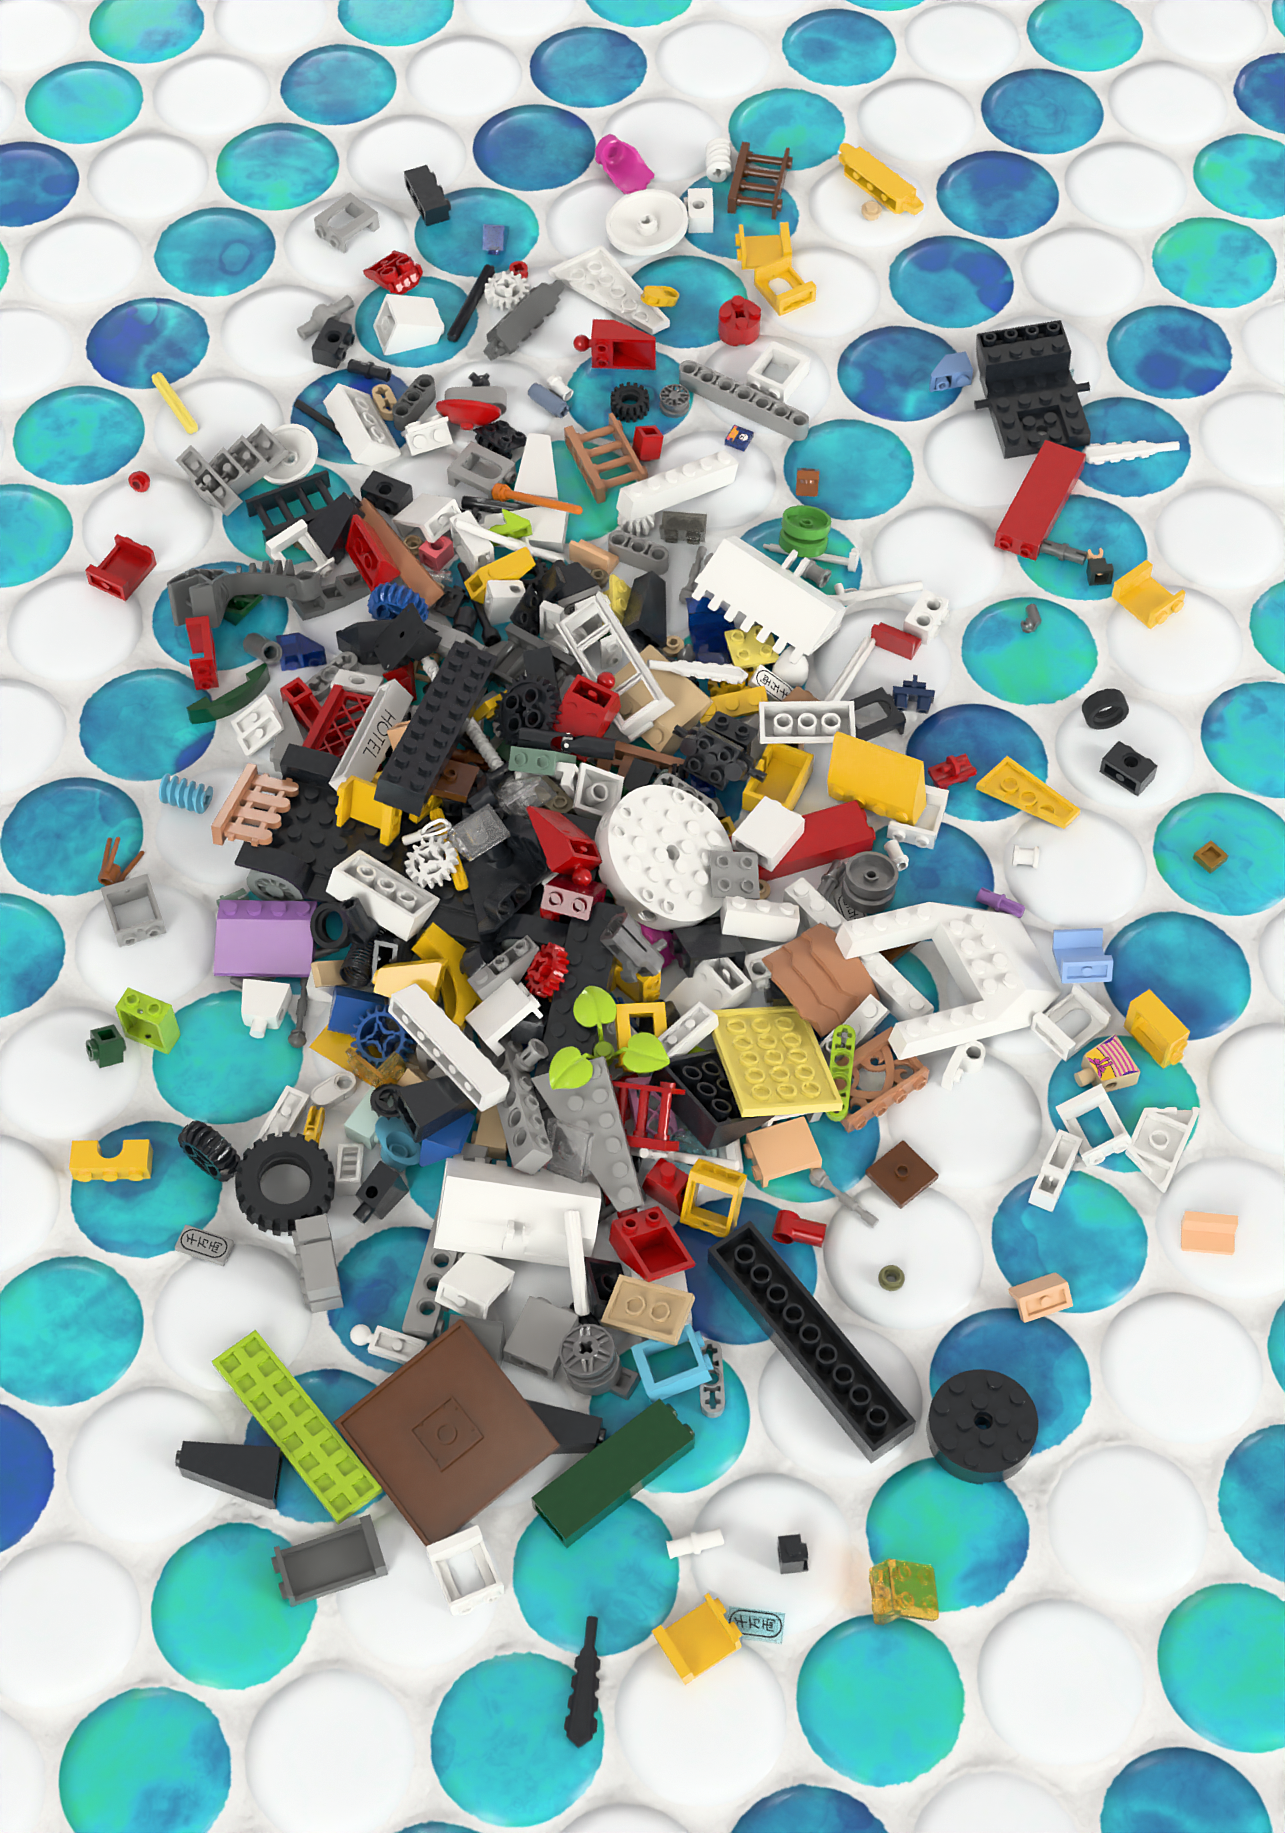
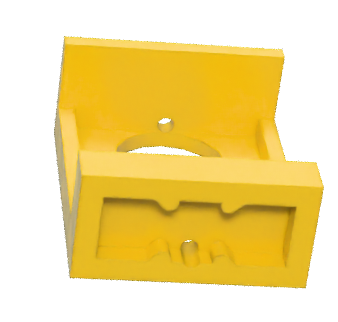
M791 255L754 269V286L779 316L812 303L816 298V285L813 281L805 283L791 267ZM782 278L793 289L776 295L768 283L772 279Z
M665 1002L616 1004L615 1028L617 1050L622 1047H628V1041L631 1038L629 1018L653 1017L654 1036L657 1038L667 1030ZM623 1052L618 1056L619 1062L615 1064V1069L623 1068V1072H632L623 1064V1056L626 1053Z

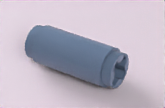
M537 383L532 384L529 388L528 396L554 416L563 418L567 415L569 406L551 391Z

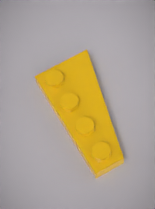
M1008 756L976 785L977 790L1063 829L1080 814L1081 809Z

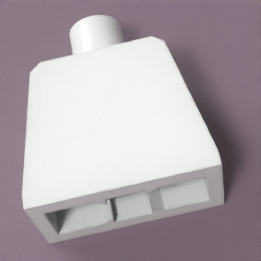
M487 581L483 607L491 626L511 621L509 617L525 593L522 581Z
M243 979L241 1014L244 1025L251 1027L249 1034L252 1037L263 1038L266 1028H280L293 997L290 984Z

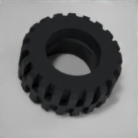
M282 1132L281 1137H276L275 1133L267 1135V1140L265 1141L261 1139L253 1143L254 1148H247L243 1153V1160H239L237 1174L235 1175L236 1198L241 1212L246 1214L247 1220L252 1225L256 1223L259 1230L266 1232L267 1229L271 1230L273 1235L280 1236L281 1232H288V1236H292V1231L296 1230L295 1220L328 1213L335 1193L334 1167L332 1161L328 1160L327 1152L324 1148L319 1149L316 1141L311 1139L308 1142L305 1140V1135L297 1133L296 1137H291L290 1132ZM282 1164H290L301 1168L307 1173L310 1180L308 1193L302 1199L290 1204H279L269 1200L263 1195L260 1187L261 1178L269 1169Z

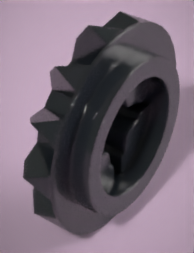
M388 1083L375 1088L370 1096L371 1110L375 1111L378 1117H386L388 1121L391 1117L399 1119L400 1115L394 1103L393 1106L389 1107L387 1102L390 1096H392L393 1102H395L397 1089L402 1086Z

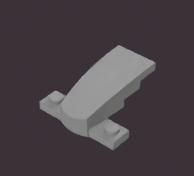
M261 423L247 438L242 435L228 451L223 447L209 464L191 445L175 461L190 476L191 484L202 500L209 505L217 506L228 517L243 502L238 497V494L271 471L289 454V451Z

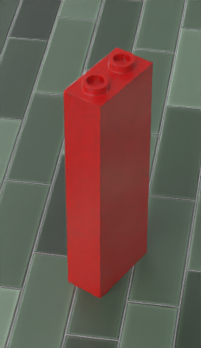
M1048 440L1044 441L996 531L995 547L1036 561L1043 540L1048 538L1084 469L1085 453Z
M857 800L802 815V818L805 819L804 833L772 872L758 864L759 879L767 882L832 863L836 859L842 860L852 857L857 853L872 851L873 841L876 840L874 829L869 827L866 822L867 815L864 808H860ZM729 836L732 845V836Z

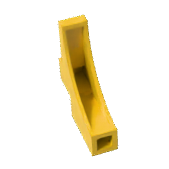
M432 922L420 935L411 950L422 960L449 959L441 987V994L444 1001L445 1015L462 1032L467 1025L464 1022L467 1021L465 1017L480 1005L482 1001L467 980L469 978L466 973L462 975L459 963L463 958L466 948Z

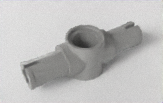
M346 295L335 304L328 306L319 304L312 312L311 320L297 328L300 338L306 340L315 332L321 331L328 318L339 321L343 313L354 307L353 300L349 295Z

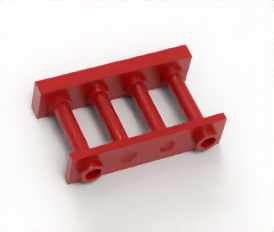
M611 1080L613 1086L619 1087L617 1103L628 1145L660 1151L678 1152L680 1141L670 1140V1135L667 1134L672 1094L685 1095V1090L676 1089V1083L660 1082V1086ZM629 1088L640 1090L636 1130H633V1135L627 1134V1129H625ZM650 1091L662 1093L658 1130L654 1134V1138L648 1137V1132H646Z

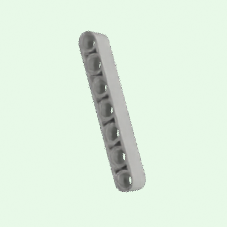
M686 360L680 364L679 384L686 387L688 391L793 440L802 441L807 438L809 417L806 413L695 361Z

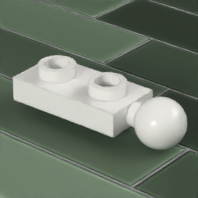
M359 1324L354 1326L350 1332V1338L354 1344L363 1346L369 1343L368 1353L403 1365L428 1345L427 1341L381 1326H377L375 1333H371L369 1327Z

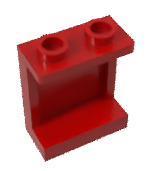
M117 534L114 537L116 545L98 567L90 564L85 572L89 585L127 601L157 564L154 552L150 547L138 544L129 537Z

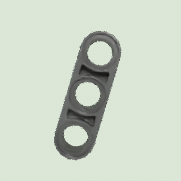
M419 375L392 408L395 429L398 431H404L405 426L416 422L435 400V382L431 375Z

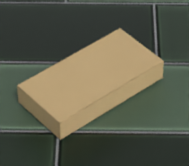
M344 960L316 961L311 963L315 988L349 986L339 973ZM345 970V972L347 973V975L354 979V977H352L351 975H349L348 972Z

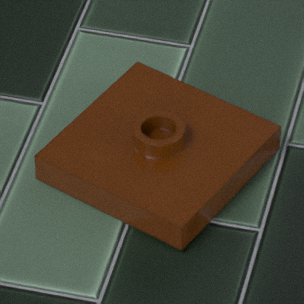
M449 760L432 795L466 803L479 775L480 767Z
M904 1140L866 1169L865 1172L900 1209L935 1182L939 1176Z

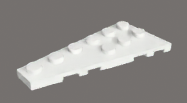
M602 245L549 269V276L556 280H562L563 284L651 335L670 327V320L658 307L649 306L641 300L640 296L643 290Z

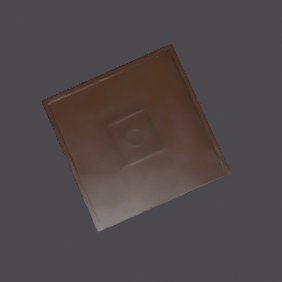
M462 1318L333 1422L425 1546L454 1535L561 1447Z

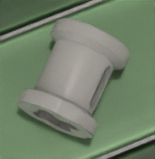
M810 560L801 576L804 579L809 578L817 583L819 588H822L829 581L831 570H825L816 565V561Z
M536 1038L529 1041V1046L523 1052H518L515 1055L516 1063L526 1072H531L535 1068V1064L541 1058H546L549 1053L544 1043Z

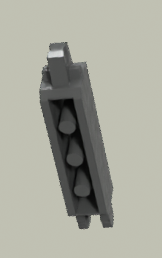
M556 280L549 285L548 283H541L537 287L532 288L487 333V341L489 343L483 352L490 361L506 353H509V355L514 353L519 348L518 343L528 339L532 335L530 331L533 328L537 329L544 323V316L547 315L548 317L557 309L555 305L561 300L558 296L565 289V284H563L562 280Z

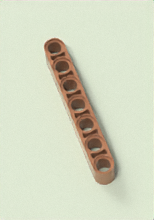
M364 497L360 501L363 504L360 508L366 514L363 520L374 528L400 570L401 574L399 576L409 588H412L413 592L419 593V597L425 599L429 609L445 592L377 509Z

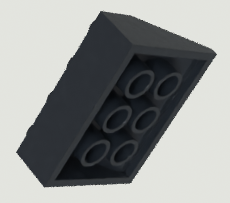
M717 1048L669 1058L670 1064L654 1071L649 1085L660 1086V1082L676 1083V1089L685 1090V1095L672 1094L670 1109L706 1150L727 1146L775 1116H741ZM656 1092L661 1097L662 1093Z

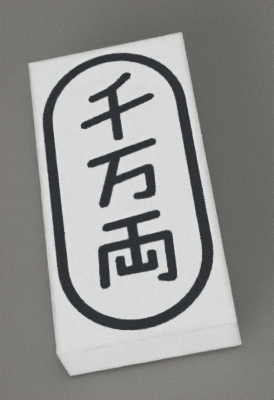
M762 665L756 668L748 683L752 688L765 686L768 700L771 702H781L794 689Z

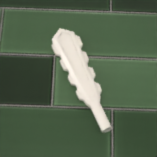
M1129 441L1122 442V444L1115 442L1107 443L1106 445L1097 443L1086 446L1082 453L1086 454L1085 461L1087 463L1099 465L1107 461L1113 463L1119 462L1121 459L1134 460L1135 457L1147 458L1156 452L1179 450V442L1155 444L1146 441H1137V443Z
M649 659L646 664L649 669L671 671L685 677L695 676L698 679L708 678L712 681H726L731 684H742L749 675L740 667L732 664L718 665L717 663L709 662L708 664H703L697 661L691 663L685 660L666 662Z

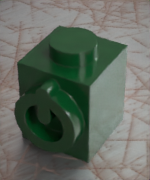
M114 1024L90 1030V1039L86 1040L89 1061H96L99 1068L124 1062L123 1052L126 1051V1043Z

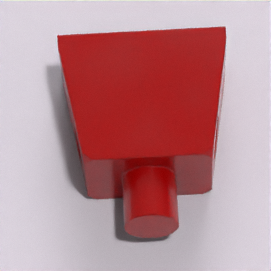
M660 1158L646 1175L642 1188L646 1195L681 1217L689 1175L677 1168L673 1163Z

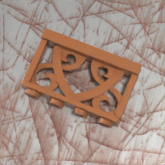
M892 1026L854 1051L852 1070L854 1082L850 1089V1109L854 1105H859L861 1109L854 1114L848 1113L840 1121L848 1133L855 1129L860 1130L867 1124L868 1120L874 1116H881L887 1111L889 1106L894 1103H901L910 1092L922 1089L928 1082L929 1069L916 1056L902 1060H893L890 1051L892 1047L888 1041L893 1030ZM845 1056L837 1061L836 1064L838 1066H846L849 1063V1059ZM875 1059H878L879 1066H874L871 1064V1062ZM900 1065L908 1066L913 1070V1075L907 1079H902L900 1075L907 1073V1071L901 1068L895 1070V1067ZM864 1068L870 1072L886 1071L882 1090H857L860 1078L858 1070ZM843 1079L834 1080L838 1090H843L847 1085Z

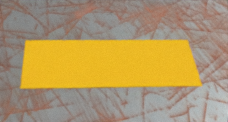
M328 1025L309 1046V1048L345 1070L352 1072L355 1076L375 1088L391 1083L405 1066V1064L401 1063L402 1067L398 1069L393 1065L392 1072H387L384 1068L382 1073L377 1072L376 1068L373 1070L367 1069V1064L362 1065L359 1063L361 1057H355L353 1054L358 1048H353L350 1044L356 1041V1038L348 1034L327 1030ZM368 1046L370 1053L375 1058H383L382 1053L378 1051L377 1047Z

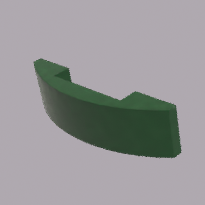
M263 663L247 672V682L211 702L205 696L186 707L190 722L192 724H201L227 717L251 703L270 681L267 664Z

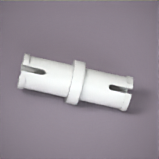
M718 1527L717 1529L698 1534L694 1531L690 1533V1536L666 1541L670 1559H672L673 1557L692 1552L699 1554L700 1550L724 1545L720 1527Z

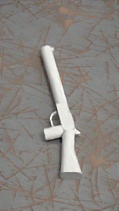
M455 518L453 526L503 545L513 551L526 546L532 557H540L552 563L560 559L564 561L561 553L532 547L527 537H521L520 540L509 536L507 538L458 518Z
M921 581L864 591L857 590L856 588L844 589L843 584L838 583L834 586L836 595L828 596L841 605L847 606L880 597L918 590L923 591Z
M629 1146L631 1155L657 1160L664 1158L667 1161L692 1165L700 1158L737 1171L740 1167L738 1160Z

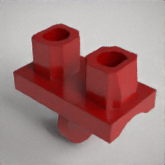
M966 753L957 757L950 755L946 757L945 762L928 768V774L933 780L935 787L944 790L957 782L963 783L968 781L969 777L977 773Z

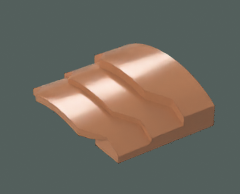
M819 923L803 932L801 936L783 945L780 949L765 956L762 962L771 972V980L787 996L801 1019L808 1021L822 1038L831 1033L837 1026L842 1025L870 994L878 1001L880 997L860 959L854 957L845 960L835 941L837 934L824 924Z

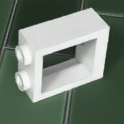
M772 341L748 371L747 386L785 403L809 373L810 357ZM770 363L792 372L783 384L761 375Z
M470 510L449 518L454 551L461 562L466 564L469 574L472 576L479 568L494 562L495 558L494 547L489 540L453 526L455 518L480 527Z

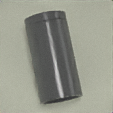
M250 633L244 638L243 648L247 654L267 664H275L280 660L282 648L278 643L258 633Z

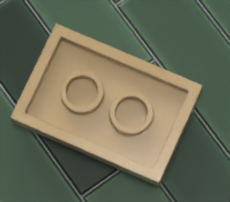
M620 1274L601 1323L608 1328L677 1346L695 1297L689 1292Z

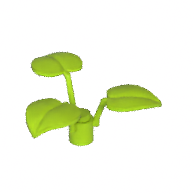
M588 986L576 999L573 1012L576 1021L582 1026L593 1027L597 1025L599 1043L594 1047V1056L588 1053L581 1055L580 1051L573 1046L561 1049L552 1059L549 1080L552 1090L582 1087L590 1081L593 1074V1066L587 1059L592 1060L604 1056L607 1066H610L614 1059H617L623 1052H626L623 1056L624 1066L636 1073H649L660 1070L670 1064V1059L661 1041L653 1034L646 1032L633 1035L628 1041V1047H622L614 1052L612 1044L604 1041L602 1024H608L615 1020L617 1012L615 1001L602 988Z

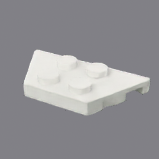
M1166 1107L1165 1109L1144 1108L1131 1137L1133 1143L1128 1145L1125 1154L1164 1193L1168 1188L1201 1108L1192 1107L1191 1110H1177V1107Z

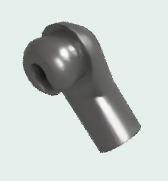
M1030 604L1026 607L1028 618H1026L1025 622L1021 621L1020 625L1025 633L1034 632L1042 622L1035 604Z

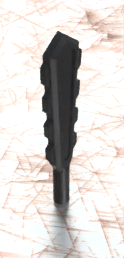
M595 1616L587 1617L584 1646L580 1651V1655L575 1657L574 1668L577 1670V1674L572 1676L571 1688L574 1692L569 1696L567 1707L570 1710V1715L566 1716L564 1730L567 1732L566 1737L578 1749L593 1740V1735L597 1733V1719L594 1717V1713L598 1711L599 1699L595 1696V1692L599 1690L600 1679L596 1676V1672L600 1670L601 1660L597 1657L595 1649L598 1618Z

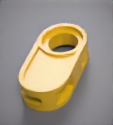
M645 286L640 298L649 306L674 307L678 301L679 293L668 286Z
M316 1106L310 1107L303 1133L306 1141L309 1142L313 1139L318 1143V1147L325 1121L324 1107H320L319 1110L316 1109Z

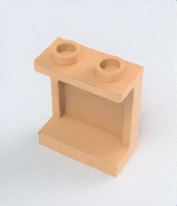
M804 1116L746 1134V1144H743V1150L746 1158H751L754 1165L751 1167L754 1179L756 1181L760 1180L762 1188L768 1187L769 1180L808 1168L810 1172L821 1168L822 1158Z

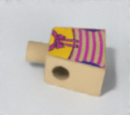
M1114 1034L1083 1056L1081 1064L1083 1070L1075 1073L1074 1077L1080 1087L1090 1083L1094 1087L1102 1084L1105 1092H1110L1137 1084L1140 1070L1117 1035Z

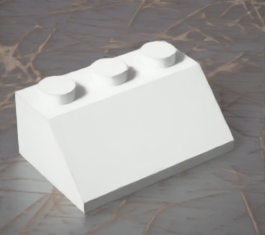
M726 896L723 899V906L720 908L722 934L786 943L796 938L800 922L799 906L769 902L763 899H745L740 896Z

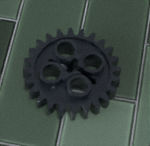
M528 673L527 676L520 675L519 680L513 678V686L506 684L507 692H500L502 701H496L500 707L494 710V713L498 714L494 722L500 724L495 730L501 732L499 738L505 740L506 745L518 747L521 727L555 731L552 726L553 724L560 723L555 718L557 715L562 714V712L557 710V707L562 702L556 701L560 694L554 692L556 686L550 684V680L537 674Z

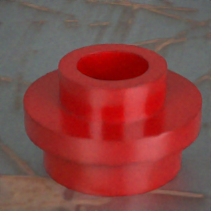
M143 471L133 472L128 478L130 486L137 492H145L150 486V478Z

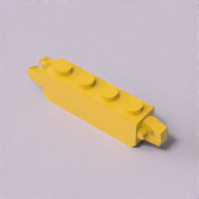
M843 143L839 146V152L841 153L838 160L844 165V176L894 214H901L907 211L916 215L923 210L924 203L916 196V188L912 184H909L862 147L854 148L848 143Z

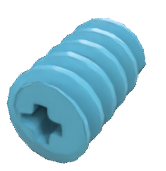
M169 773L163 776L159 787V799L162 803H169L171 806H178L181 809L186 808L188 811L195 810L198 814L206 811L213 797V787L209 786L205 791V785L202 783L196 789L195 781H191L187 786L188 782L185 778L179 783L178 776H173L171 781Z

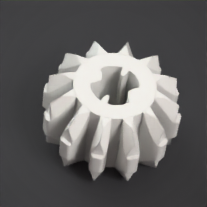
M618 512L617 522L622 531L639 537L640 534L647 535L649 530H653L654 513L628 522Z

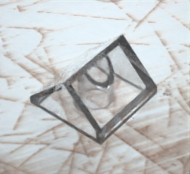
M487 804L450 828L446 840L466 859L472 861L509 837L510 833L491 805Z

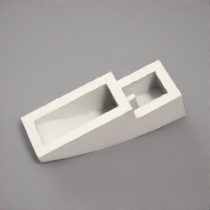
M1060 1129L1058 1130L1031 1191L1028 1203L1053 1212L1082 1144V1138Z

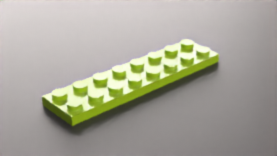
M256 1330L212 1360L215 1369L273 1443L281 1448L284 1457L338 1525L383 1492L382 1487Z

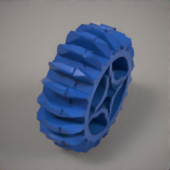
M386 582L375 587L367 605L369 607L368 612L372 614V618L375 620L395 619L409 603H414L423 622L427 620L429 613L428 605L425 603L424 598L419 597V593L413 592L412 588H406L404 584L399 586L395 582L393 584Z
M376 1005L375 1013L370 1008L366 1009L367 1017L359 1015V1019L362 1021L361 1024H353V1027L358 1029L357 1033H350L351 1037L356 1038V1041H353L350 1045L353 1048H358L353 1054L355 1057H361L359 1063L362 1065L367 1064V1069L369 1070L376 1068V1071L382 1073L384 1068L387 1072H392L393 1065L400 1069L402 1067L400 1060L408 1063L409 1058L406 1054L415 1053L410 1048L411 1044H418L388 1012L389 1005H385L384 1009L382 1006ZM385 1019L394 1020L398 1024L400 1031H390ZM375 1024L374 1032L368 1036L370 1029ZM383 1034L388 1035L385 1043L380 1042ZM400 1041L399 1047L393 1053L394 1045ZM368 1046H378L383 1058H375L370 1053Z

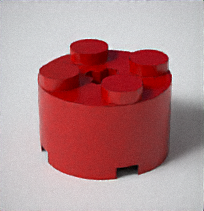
M740 295L733 296L731 300L723 303L719 309L718 316L720 339L731 346L752 344L759 336L761 308Z

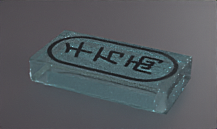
M729 1606L727 1622L731 1623L734 1621L743 1635L739 1639L782 1644L785 1613Z

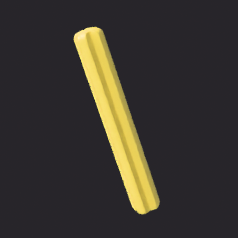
M161 372L153 374L152 382L187 433L197 432V423Z

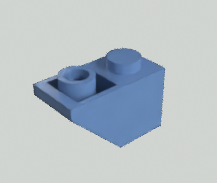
M966 351L948 354L943 357L931 373L930 392L971 385L973 368Z

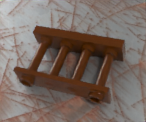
M742 142L728 195L727 213L736 214L737 206H741V204L772 208V219L776 220L777 212L782 210L783 199H781L787 170L792 168L793 157H790V148L786 147L784 157L782 158L753 154L750 151V143ZM756 162L781 166V170L778 172L750 168L748 164ZM752 176L778 180L777 186L746 182L744 178ZM747 190L775 195L773 200L742 196L741 192Z

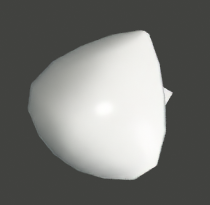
M789 646L780 654L778 660L772 664V673L789 686L801 687L808 678V661L803 655L797 664L791 663L789 657L795 650V647Z

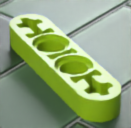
M846 1024L835 1028L832 1039L829 1070L833 1080L843 1079L847 1084L843 1090H838L843 1102L842 1110L839 1113H834V1111L825 1112L827 1117L833 1121L843 1120L847 1116L849 1108L856 1033L850 1025ZM842 1033H847L849 1037L846 1040V1049L841 1048L840 1036H842ZM839 1055H844L849 1059V1063L846 1066H838L834 1061L835 1058Z

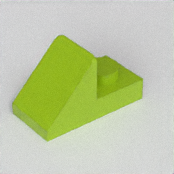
M502 509L505 524L494 525L488 529L507 538L509 536L520 539L521 537L533 535L530 520L505 509ZM490 541L493 547L500 545L498 543Z

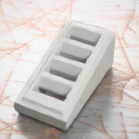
M364 1143L338 1144L335 1173L336 1193L338 1196L356 1195V1192L363 1184ZM344 1155H357V1157H344Z

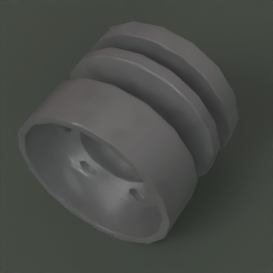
M583 1324L565 1334L560 1343L559 1356L570 1385L579 1393L594 1396L606 1393L613 1388L621 1377L622 1364L612 1335L605 1328L596 1324Z

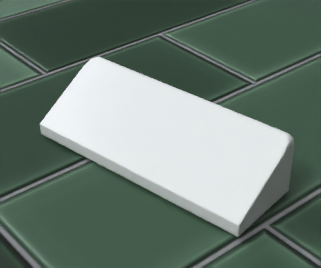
M699 1001L658 1037L668 1057L673 1058L686 1055L718 1027V1017Z

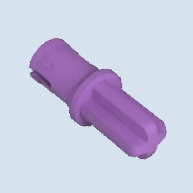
M984 887L980 889L976 898L977 902L994 908L996 912L1003 911L1018 918H1021L1025 911L1024 905L1006 898L1005 894L1000 895Z

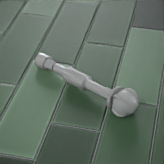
M704 546L698 547L696 561L693 563L689 573L688 584L681 589L679 594V601L683 604H690L693 600V584L699 575L701 561L707 552V548Z
M817 1168L810 1172L809 1178L813 1186L823 1187L831 1191L847 1208L861 1215V1218L872 1228L876 1226L879 1219L858 1206V1202L848 1194L842 1193L833 1186L832 1182L828 1180L829 1176L826 1175L823 1169Z

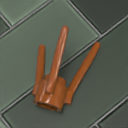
M109 837L98 881L105 886L124 881L144 855V851H140L121 874V867L113 863L120 837H116L111 853L112 838Z

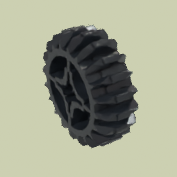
M197 1120L192 1121L182 1129V1132L178 1135L179 1145L189 1159L202 1171L221 1182H227L237 1174V1165L239 1160H241L240 1156L231 1146V1143L225 1137H222L218 1131Z

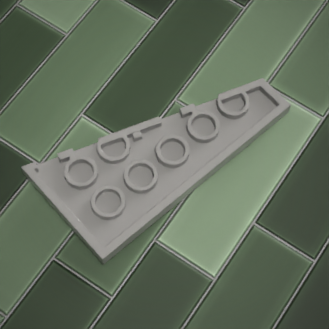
M602 1056L589 1060L593 1066L592 1078L587 1084L579 1088L552 1090L549 1073L530 1078L616 1210L620 1213L645 1206L606 1058Z

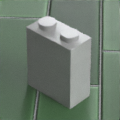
M529 1296L503 1349L504 1361L553 1380L561 1365L559 1356L560 1343L565 1334L579 1326L578 1315L568 1307L559 1308L552 1305L545 1298Z

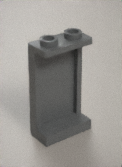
M370 1514L360 1517L361 1524L280 1550L279 1546L274 1547L276 1556L271 1557L275 1574L281 1572L283 1582L278 1583L283 1600L288 1598L291 1607L388 1575Z

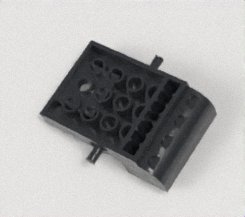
M1061 320L977 334L976 356L985 399L974 400L975 410L989 408L1004 459L1038 454L1045 440L1068 448L1090 445L1091 432L1078 396V392L1090 391L1089 382L1076 384L1070 372L1071 348ZM1038 431H1045L1047 434H1045V435H1040V434L1037 433V432H1038Z

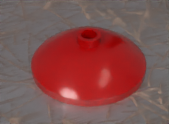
M447 399L436 403L437 412L442 417L448 416L449 422L459 425L462 430L471 431L473 427L487 425L501 416L500 408L485 402Z

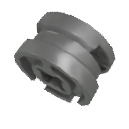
M671 384L661 390L660 411L663 415L669 418H680L688 413L690 394L686 387Z

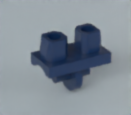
M913 674L912 681L903 680V687L893 686L892 697L899 711H907L908 701L917 702L916 712L928 714L931 703L934 702L935 690L926 689V682H917L918 675Z

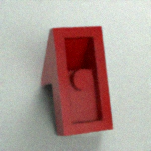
M412 661L406 666L397 665L393 670H387L383 673V677L388 682L395 679L414 697L412 702L417 700Z

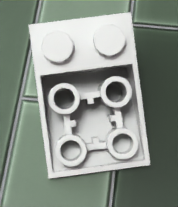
M728 957L704 960L694 969L693 977H686L664 1001H673L681 1017L699 1001L710 1010L735 1009L751 998L752 983Z

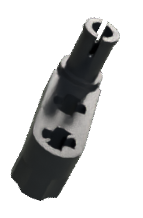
M506 761V763L494 771H488L476 779L477 792L469 796L468 801L479 816L500 803L499 784L515 775V771L508 769L509 761Z

